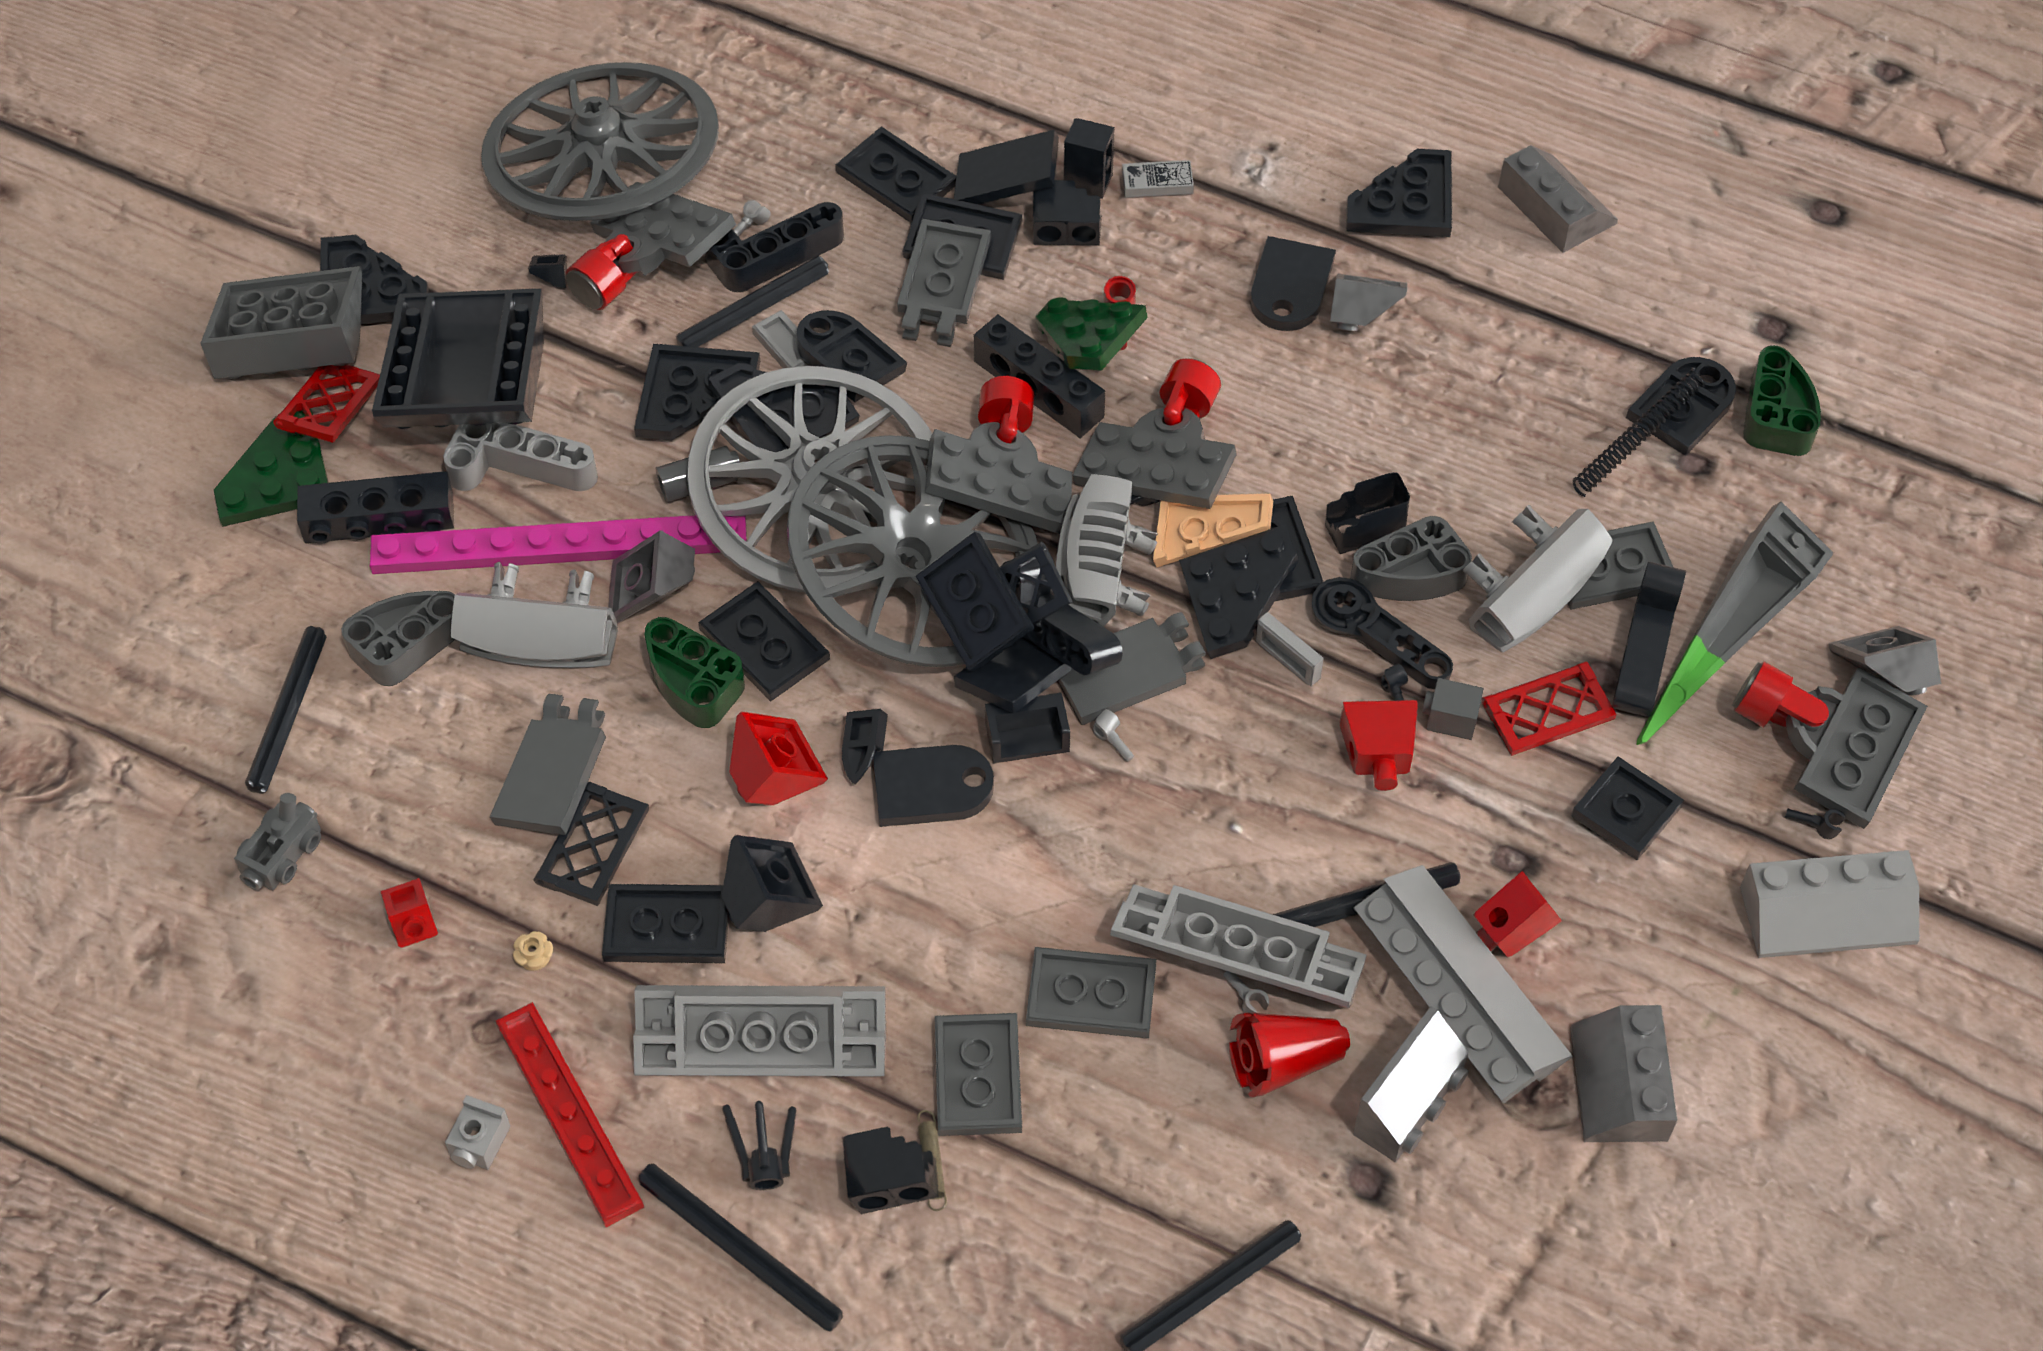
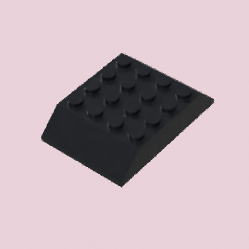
M542 288L399 294L373 403V417L383 428L396 427L399 429H408L413 426L442 428L449 425L463 424L482 426L488 423L516 425L523 422H532L544 346Z

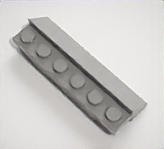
M1423 865L1384 878L1386 883L1354 907L1427 1005L1439 1011L1467 1049L1469 1060L1503 1104L1537 1079L1540 1082L1573 1057Z
M1133 884L1126 902L1123 901L1110 933L1111 936L1347 1008L1353 1003L1354 994L1367 956L1366 954L1328 943L1330 934L1328 931L1173 885L1170 895Z
M637 985L635 988V1033L633 1035L634 1075L884 1076L886 1050L885 986Z

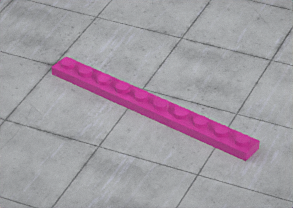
M696 515L371 535L370 568L372 574L494 567L497 562H500L502 566H508L509 563L514 565L611 560L618 558L660 530L693 547L695 554L721 553V551L711 542L702 529ZM746 515L724 516L733 530L747 542Z

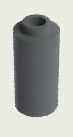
M727 446L711 450L709 466L740 462L737 452H730ZM689 457L655 468L661 491L667 503L689 496L687 480ZM709 477L711 489L738 480V477Z

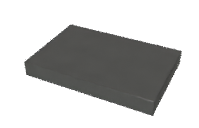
M1654 521L1607 531L1613 542L1594 573L1579 592L1568 602L1570 610L1638 596L1648 561L1673 567Z
M1035 947L1026 1026L1149 1039L1157 959Z
M1017 1013L935 1016L938 1136L1022 1133Z

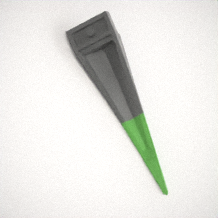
M1782 502L1773 505L1755 531L1749 534L1640 733L1636 745L1647 742L1744 644L1814 581L1833 555V552Z

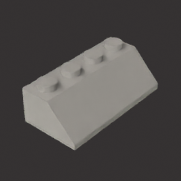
M1909 850L1751 863L1740 886L1758 958L1915 945L1919 942V883Z

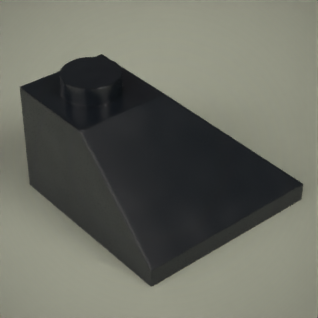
M735 835L731 839L722 898L736 929L766 932L814 913L823 907L793 842Z

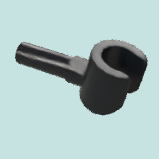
M1395 664L1385 670L1381 678V686L1384 691L1391 693L1394 701L1404 700L1400 687L1408 683V676L1400 664Z
M1787 809L1785 818L1810 824V826L1816 827L1818 834L1824 839H1833L1842 831L1840 827L1833 825H1840L1845 820V815L1836 809H1830L1823 817Z

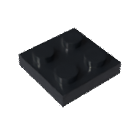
M1617 757L1573 808L1571 816L1638 860L1681 809L1684 799L1622 758Z

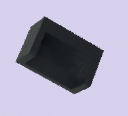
M1080 118L1074 119L1064 141L1063 180H1072L1075 182V188H1085L1087 195L1099 196L1100 199H1103L1113 175L1115 127Z
M1062 692L1037 696L1014 714L991 703L985 704V726L993 764L1070 752V728Z

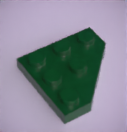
M1063 297L1049 300L1035 316L1038 330L1041 334L1047 335L1049 344L1057 354L1061 353L1063 355L1064 362L1069 369L1102 371L1148 318L1146 305L1131 304L1128 301L1105 303L1099 302L1096 299L1071 301Z
M302 410L297 411L293 415L298 418L306 417ZM275 416L214 488L218 515L222 527L296 510L297 486L329 483L319 439L297 432L291 433L278 429L273 423V420L277 417Z

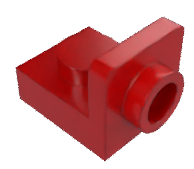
M420 878L381 891L386 912L399 947L403 948L435 937L438 934Z

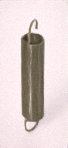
M923 1110L918 1114L917 1119L919 1122L920 1115L923 1112L930 1113L934 1122H923L918 1126L922 1152L932 1151L936 1159L939 1197L933 1199H941L943 1197L945 1199V1204L940 1209L932 1208L930 1200H928V1206L931 1210L940 1211L947 1205V1198L943 1180L937 1124L933 1113Z

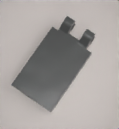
M922 219L897 302L898 312L905 313L901 325L902 328H905L903 332L904 339L917 341L921 321L938 324L936 334L939 335L937 345L952 346L956 322L963 324L968 322L991 240L990 230Z
M1182 612L1171 615L1159 626L1154 618L1115 632L1114 634L1119 639L1123 652L1122 660L1119 664L1085 676L1072 669L1058 680L1081 725L1095 721L1105 709L1115 713L1185 685V673L1197 671L1205 666L1202 657L1206 655V652L1199 641L1188 644L1180 652L1174 642H1180L1188 637L1185 628L1189 626V623Z
M548 694L543 704L542 721L531 719L491 812L490 818L494 825L559 835L567 834L606 739L602 728H599L604 721L605 712L596 710L599 704L598 700L583 698L578 709V720L568 719L570 708L568 706H561L564 700L563 695Z

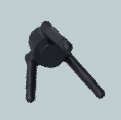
M757 1101L755 1103L758 1149L751 1152L752 1158L749 1159L731 1107L727 1104L724 1105L722 1110L742 1166L743 1181H750V1187L755 1190H771L784 1184L783 1177L790 1176L789 1158L795 1127L796 1108L791 1106L788 1109L781 1154L779 1156L776 1149L768 1147L763 1102Z

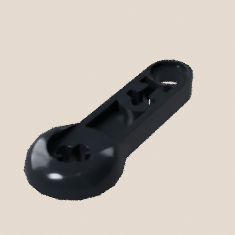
M1337 577L1326 580L1316 588L1312 595V611L1316 620L1324 628L1334 633L1355 636L1392 664H1400L1407 675L1429 689L1436 688L1438 678L1450 680L1453 671L1451 658L1380 607L1372 593L1362 583L1351 578ZM1345 600L1350 603V606L1344 605L1342 608L1337 606V602L1343 603ZM1405 644L1411 647L1410 650L1400 651L1397 649L1398 646L1402 647ZM1420 654H1423L1419 660V663H1415V658L1419 659ZM1429 663H1437L1444 668L1445 674L1438 677L1429 675L1424 666Z

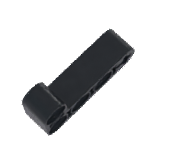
M832 202L819 203L744 240H741L734 230L731 229L705 253V260L729 291H747L839 246L844 240L842 210L837 204Z
M1037 559L1022 566L1020 573L1038 578L1041 567ZM1012 574L1005 576L1009 584ZM1021 577L1018 578L1015 595L1019 601L1031 603L1036 582ZM1043 585L1037 607H1041L1055 599V596L1051 594L1049 586ZM1070 605L1033 625L1035 628L1023 636L1084 676L1119 664L1123 656L1121 643L1114 633ZM1023 607L1026 614H1028L1029 609Z
M1648 561L1633 612L1612 708L1647 717L1651 716L1686 570Z

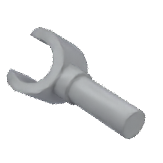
M755 200L747 201L743 207L745 216L733 230L739 237L753 222L758 225L766 223L769 220L770 211L764 206L761 207V204Z
M1105 709L1096 718L1093 732L1097 738L1101 740L1107 739L1112 743L1126 762L1133 759L1134 755L1115 732V729L1120 725L1119 718L1112 711Z
M1229 971L1224 973L1225 978L1243 999V1013H1257L1249 1002L1251 1000L1258 1001L1265 1010L1268 1008L1269 997L1263 990H1250L1235 973Z

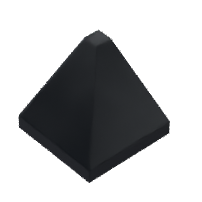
M536 255L531 258L529 265L530 274L558 288H566L567 255Z

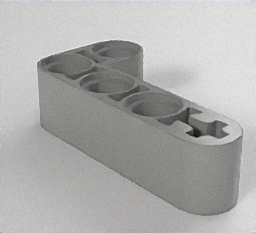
M488 423L482 426L459 425L443 455L451 485L460 491H468L477 487L489 467L574 491L589 490L598 480L593 450L588 445L508 423Z

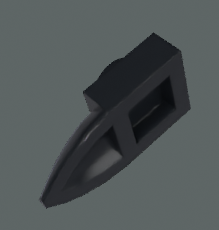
M881 709L847 712L842 745V761L846 775L852 784L856 785L866 773L875 751H883L888 714Z

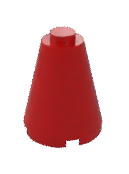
M1241 1013L1235 1015L1230 1026V1030L1237 1029V1041L1229 1042L1233 1070L1241 1088L1249 1086L1252 1090L1247 1094L1250 1097L1263 1096L1343 1060L1346 1051L1350 1048L1348 1030L1345 1026H1341L1340 1022L1336 1019Z

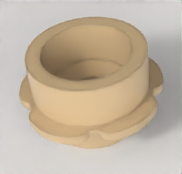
M537 931L519 936L513 945L515 949L513 952L515 962L531 971L545 967L553 953V945L550 941H547V936ZM531 947H535V948H536L535 951L529 952V948H531Z

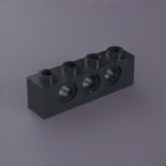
M999 314L974 334V362L994 377L1013 376L1027 382L1034 392V406L1080 439L1105 417L1106 390L1078 370L1069 369L1064 360Z
M448 471L297 486V523L304 543L322 544L337 540H361L371 537V535L454 529V499Z

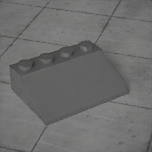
M361 267L223 283L200 343L214 379L227 377L236 379L244 375L260 373L270 375L278 371L309 370L313 367L327 365L343 366L354 362L360 344Z

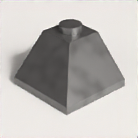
M1337 273L1330 321L1337 322L1336 328L1358 331V325H1368L1405 297L1408 289L1407 283Z
M660 530L613 560L608 607L612 609L617 623L692 581L695 573V549Z
M1896 626L1829 643L1831 652L1898 690L1903 691L1907 695L1923 694L1927 692V687L1941 684L1936 639Z

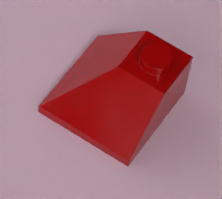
M740 712L736 716L729 772L737 786L739 795L745 802L775 805L822 785L828 780L795 719Z

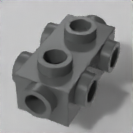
M282 794L279 803L275 808L266 812L261 825L251 838L244 840L237 850L234 860L241 873L240 879L247 886L257 891L262 886L274 891L280 882L282 884L289 883L296 873V862L304 852L312 853L320 843L321 828L317 820V813L305 803L298 802L296 805V796L294 794Z

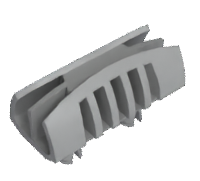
M1091 474L1081 495H1073L1067 507L1060 533L1056 569L1073 601L1069 605L1104 627L1115 615L1116 606L1136 613L1138 616L1145 614L1149 603L1145 601L1150 597V594L1131 587H1125L1121 584L1120 576L1124 547L1127 544L1129 547L1150 555L1156 547L1157 542L1154 538L1158 533L1131 525L1129 511L1132 481L1108 475Z
M1528 505L1512 523L1516 524L1537 544L1535 546L1536 551L1510 577L1508 575L1505 577L1500 575L1480 553L1463 569V572L1468 574L1487 593L1485 596L1487 600L1469 618L1470 629L1503 653L1531 636L1566 606L1594 573L1613 542L1607 530L1589 509H1577L1559 528L1556 526L1552 528Z
M497 562L494 565L495 571L491 594L457 593L454 596L451 638L460 641L461 651L492 660L541 667L607 666L611 663L618 633L617 619L610 607L588 605L592 580L594 579V574L584 571L579 586V576L576 570L570 571L565 602L513 598L519 567L509 563L504 577L505 569L500 562Z

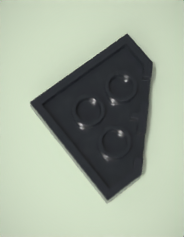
M1417 148L1408 154L1407 160L1396 168L1392 165L1373 178L1371 185L1362 191L1357 189L1348 195L1346 231L1451 237L1452 150Z
M345 235L321 238L320 271L361 267V324L393 321L399 294L429 293L427 281L418 275L413 277L402 269L400 263L383 252L377 253L368 247L366 241L359 236Z
M653 343L634 427L635 436L637 438L672 441L700 424L711 408L719 401L708 386L709 378L739 362L753 365L754 369L759 370L761 362L760 352Z
M739 362L709 378L708 386L716 398L720 400L733 388L767 372L756 370L753 365ZM813 384L802 385L803 418L809 433L819 438L832 434L837 417L839 387ZM795 386L772 390L756 397L765 406L793 426ZM848 397L846 399L845 429L857 423L860 417ZM747 403L731 416V420L743 438L753 445L775 453L789 449L775 431Z
M1286 524L1179 560L1210 659L1248 646L1254 636L1253 630L1258 624V619L1269 612L1280 594L1279 588L1287 574H1292L1299 560Z

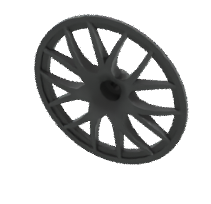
M630 62L585 66L543 80L518 95L505 106L493 120L485 135L481 152L482 166L492 189L503 200L524 212L539 217L566 221H589L621 216L644 209L669 197L688 184L709 161L718 140L719 122L717 111L713 101L703 88L685 75L671 69ZM610 76L611 89L608 101L599 96L579 100L576 82L590 78ZM616 76H637L650 79L639 89L620 100ZM662 83L681 92L667 104L653 111L634 114ZM569 84L573 109L551 105L537 99ZM688 100H690L698 114L696 118L670 119ZM528 107L562 124V126L557 129L534 130L512 124V122ZM697 130L691 145L670 146L644 140L646 138L663 137ZM506 132L529 143L521 148L500 153L501 144ZM557 155L547 164L512 177L503 166V164L525 162ZM679 159L668 170H665L656 162ZM618 161L633 163L655 178L629 189L615 170ZM590 167L592 177L583 198L557 197L575 174ZM550 181L544 193L527 187ZM606 182L617 192L611 195L599 196Z
M887 435L868 437L842 445L823 456L810 468L801 480L791 502L787 522V539L792 565L799 582L819 612L835 628L872 652L906 664L925 667H948L965 664L955 646H919L929 609L931 608L935 614L936 612L915 576L973 532L981 534L988 548L1015 552L1017 557L1038 544L1032 526L997 515L1005 527L1009 538L976 531L975 529L992 514L980 510L958 525L940 524L938 508L944 501V498L925 493L926 470L924 465L927 466L930 442L928 440L908 436ZM894 460L911 463L916 498L915 508L910 513L897 503L879 461ZM868 463L875 491L841 475V473L858 465ZM830 482L863 504L876 519L877 527L863 524L814 503L822 489ZM810 514L829 524L847 537L835 539L810 549L808 541ZM853 552L867 554L878 565L877 568L826 589L812 559L835 553ZM878 586L867 627L848 614L834 599V597ZM891 588H905L915 598L916 618L911 644L895 641L874 632L882 607Z

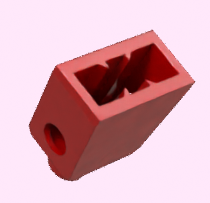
M1417 700L1343 702L1340 729L1353 772L1357 775H1373L1374 787L1377 790L1388 791L1396 788L1398 785L1397 774H1407L1410 772L1415 743Z
M1523 871L1474 913L1475 918L1482 925V928L1476 932L1490 951L1499 947L1507 957L1513 956L1562 922Z

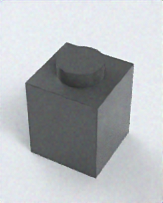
M1438 678L1435 692H1426L1422 714L1429 715L1426 730L1472 740L1484 688Z

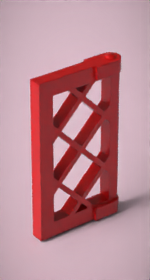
M350 365L319 366L282 412L277 415L273 423L278 429L287 432H297L334 443L376 390L380 374ZM327 374L336 376L333 378L324 379V377ZM360 382L363 384L359 389L354 390L350 383ZM344 385L347 391L329 395L325 388ZM316 390H319L322 397L306 400ZM350 400L346 404V406L340 410H337L336 406L334 405V403ZM327 405L330 409V412L312 415L309 410L310 408ZM302 410L306 417L298 418L293 415L297 411ZM333 421L329 427L319 425V423Z
M1587 661L1496 694L1482 697V705L1490 720L1494 723L1511 756L1612 721L1617 716ZM1579 677L1584 685V689L1582 691L1562 684V682ZM1548 687L1554 689L1549 703L1528 696V694ZM1557 691L1580 699L1575 713L1552 705ZM1514 699L1519 701L1514 715L1502 711L1500 704ZM1583 700L1595 704L1598 711L1585 716L1578 714ZM1523 703L1545 710L1540 725L1518 717ZM1549 712L1571 720L1551 728L1544 726ZM1518 725L1537 733L1518 739L1513 731V727Z

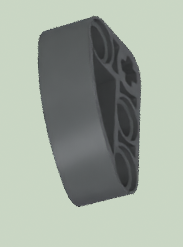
M1428 516L1356 550L1350 578L1362 583L1372 593L1373 597L1396 601L1428 600L1454 593L1465 586L1468 574L1464 573L1463 569L1472 561V555L1445 519L1438 516Z
M449 591L411 592L389 597L361 609L349 617L341 628L350 658L374 681L382 686H394L402 682L455 640L451 638L455 594Z

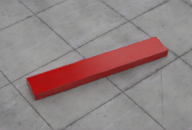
M532 1002L496 1020L497 1028L605 1227L607 1228L643 1209L642 1199L534 1003Z

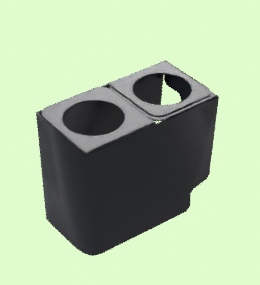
M1055 180L1054 186L1033 191L1034 245L1100 246L1102 215L1100 217L1099 196H1089L1085 188H1075V182L1072 180Z
M1392 472L1358 482L1354 490L1344 492L1339 500L1327 504L1325 527L1340 554L1359 549L1406 526L1410 495L1401 476L1397 472ZM1351 525L1345 529V533L1340 532L1339 527Z
M889 1127L854 1133L842 1138L847 1198L861 1214L939 1197L936 1159L932 1151L922 1152V1145L918 1144L917 1141L905 1143L903 1136L892 1138Z

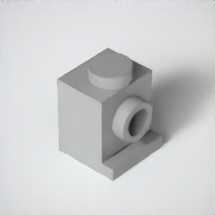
M466 1095L463 1100L464 1107L445 1144L451 1159L458 1165L469 1169L478 1166L489 1170L511 1126L504 1108ZM473 1130L478 1132L475 1135H471Z

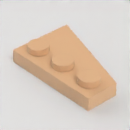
M1271 494L1217 495L1211 509L1161 500L1157 526L1158 535L1156 536L1157 544L1153 557L1156 568L1269 530L1271 528L1273 509Z

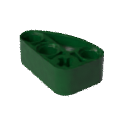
M1775 345L1767 346L1761 350L1752 375L1743 437L1750 446L1758 449L1793 456L1805 455L1810 452L1821 422V409L1815 386L1801 364L1786 349Z
M658 617L652 619L647 623L644 635L651 672L659 691L671 708L694 726L699 728L715 726L722 720L745 689L743 666L740 657L671 618ZM703 702H709L708 704H705V705H699L700 703H703Z

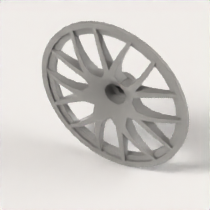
M799 366L767 372L733 388L711 408L701 422L692 441L688 458L687 480L689 496L702 529L725 557L742 570L762 581L792 591L805 592L798 580L791 557L785 563L767 556L754 547L768 529L784 513L789 512L793 496L803 477L815 464V459H821L834 449L863 438L891 415L896 417L911 437L930 441L932 432L921 416L905 400L880 383L862 375L822 366ZM813 384L839 387L837 417L832 434L819 438L807 431L803 418L802 385ZM795 386L793 426L765 406L756 397L772 390ZM847 390L865 396L884 408L845 431ZM747 403L775 431L789 449L775 453L759 448L740 437L726 426L725 423ZM720 433L737 451L750 461L709 466L711 450L717 435ZM886 460L879 462L884 471L899 461ZM868 463L858 465L841 473V475L853 479L864 486L874 487ZM884 471L891 489L916 492L914 479ZM709 477L768 478L777 483V486L774 490L758 498L739 503L717 505L712 493ZM830 482L822 489L814 503L868 526H871L869 521L877 523L876 519L863 504ZM945 499L938 508L940 519L943 513ZM765 513L747 542L733 530L724 518V516ZM810 514L808 525L809 544L814 535L819 545L832 541L828 524ZM837 553L825 555L832 569H816L827 589L877 568L878 565L871 559L864 563L843 567Z

